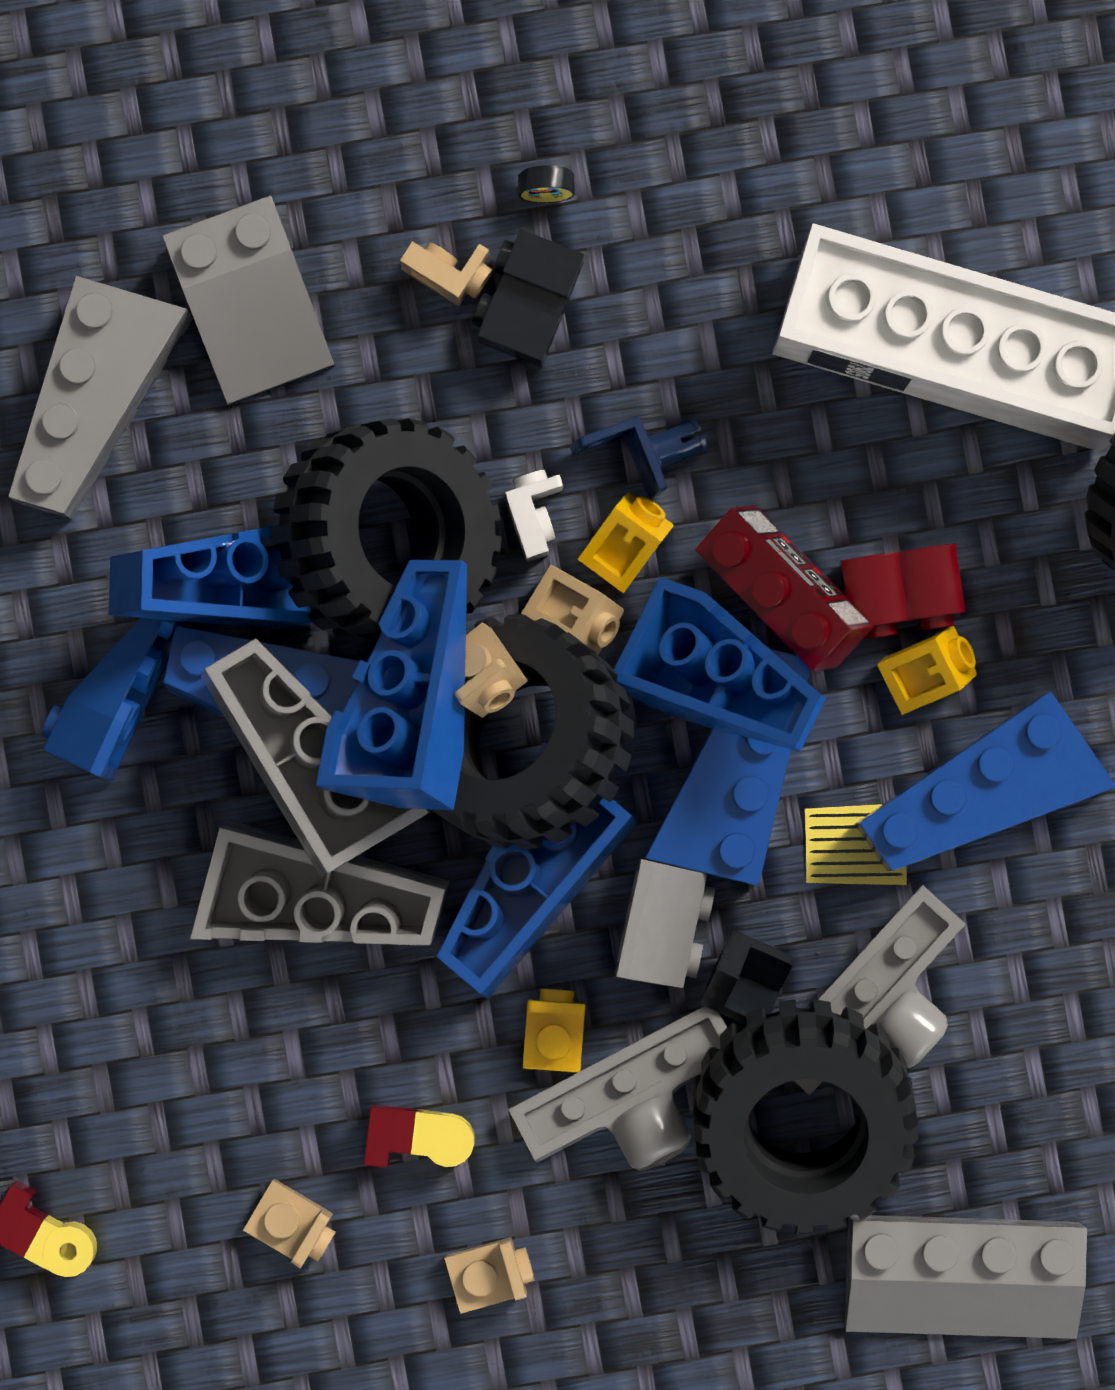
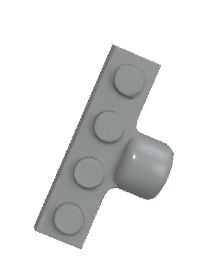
M922 885L818 1000L831 1002L832 1012L841 1015L846 1007L863 1015L864 1028L866 1029L871 1024H877L888 1034L890 1048H898L906 1062L907 1068L913 1067L944 1036L948 1027L946 1015L919 992L916 981L925 968L966 923ZM812 1079L794 1081L809 1095L822 1083L820 1080Z
M703 1006L508 1109L535 1162L538 1163L583 1138L608 1129L614 1135L628 1164L639 1171L651 1169L680 1154L689 1145L691 1135L674 1103V1093L680 1087L695 1080L697 1076L702 1075L701 1061L710 1047L720 1049V1034L727 1027L719 1012Z

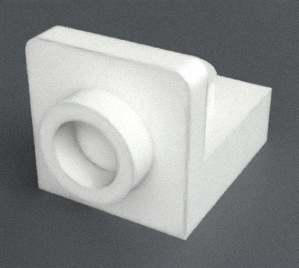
M545 470L535 471L512 480L515 489L505 492V501L526 563L548 556L549 550L546 542L556 539L546 507L535 509L533 504L534 500L563 490L560 475L547 478Z

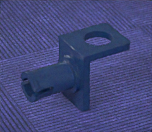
M640 416L581 437L570 446L572 455H576L624 437L649 499L659 496L667 489L662 468L698 454H705L708 449L705 435L685 443L681 442L696 436V433L702 430L695 418L650 436L645 431Z

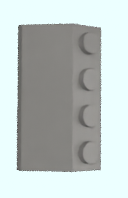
M851 1215L848 1217L845 1331L1077 1339L1086 1287L1087 1227L1079 1222L879 1215H870L862 1220L859 1219L858 1215Z

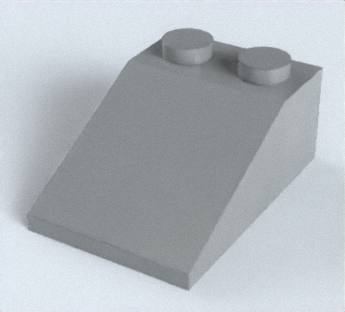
M271 195L162 235L228 405L335 366Z
M643 859L638 860L614 970L616 977L683 988L686 976L697 977L703 944L693 942L698 920L709 921L715 894V888L705 886L707 874Z

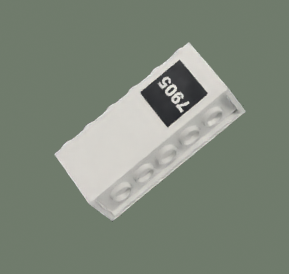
M814 223L812 224L799 261L772 352L773 355L1101 452L1111 444L1109 440L1115 433L1114 312Z

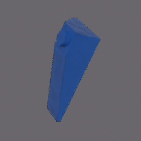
M409 560L379 621L382 632L367 663L360 660L352 676L357 683L343 711L335 710L326 729L316 786L319 788L399 808L454 810L464 755L465 707L460 704L454 695L458 689L465 685L467 564L462 560Z
M659 577L614 669L618 675L616 683L626 689L627 694L641 705L684 721L799 752L826 700L825 697L707 593Z
M140 618L67 697L64 706L61 707L57 704L53 706L41 733V736L48 738L44 750L94 775L114 780L168 661L175 626L183 627L185 621Z

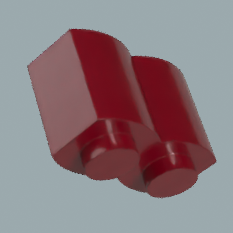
M955 543L858 557L839 562L844 595L874 625L873 629L863 639L896 635V623L919 620L920 631L954 626L953 615L966 612Z

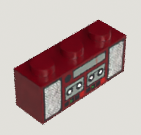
M757 506L731 508L694 549L813 672L838 667L874 627Z

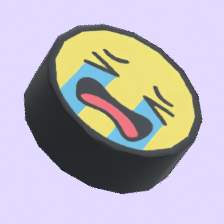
M553 165L534 166L524 169L518 174L519 198L534 203H555L569 200L575 196L574 173L568 168Z

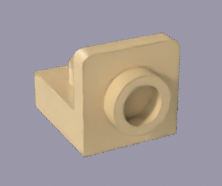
M412 241L400 260L403 272L457 306H460L467 294L475 299L493 272V269L486 265L490 259L489 249L481 244L477 246L461 272L454 268L458 260L449 252L431 242L424 249Z
M550 564L521 614L526 615L533 621L542 618L555 623L567 633L570 632L598 655L602 648L610 644L616 636L620 624L619 620L623 615L624 609L603 593Z
M482 622L466 635L465 685L458 689L454 695L461 705L483 718L486 714L496 712L508 705L514 698L515 691L528 680L492 628Z
M273 1179L243 1229V1231L292 1259L291 1263L299 1268L303 1266L308 1257L318 1262L335 1234V1231L326 1226L333 1215L332 1212L276 1179Z
M512 1237L446 1255L444 1258L460 1314L514 1298L515 1301L527 1298L525 1284L535 1281L526 1247L515 1250Z

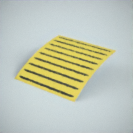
M882 804L805 809L806 883L907 885V866L894 871H887L855 825L856 822Z

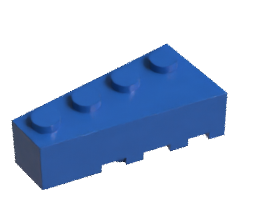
M275 526L110 557L109 615L313 632L322 631L309 620L308 614L311 609L309 607L298 608L289 596L288 591L293 588L289 578H280L275 561L282 560L279 545H272L271 527Z
M175 626L164 678L165 686L170 693L225 718L202 680L201 674L206 667L253 640ZM260 642L311 693L310 696L327 713L333 716L335 710L343 711L357 683L352 676L360 661Z
M771 650L808 682L810 668L798 656ZM712 728L644 859L759 886L791 749Z
M1050 691L1027 704L856 822L855 825L887 871H894L1115 788V783Z
M543 742L534 761H536L542 754V752L545 750L547 746L545 742ZM603 798L594 808L599 814L595 820L587 827L578 822L570 826L572 836L556 844L543 836L542 846L535 849L523 850L515 844L508 849L492 845L473 889H470L437 958L479 994L489 999L637 824L633 816L613 799L609 802Z

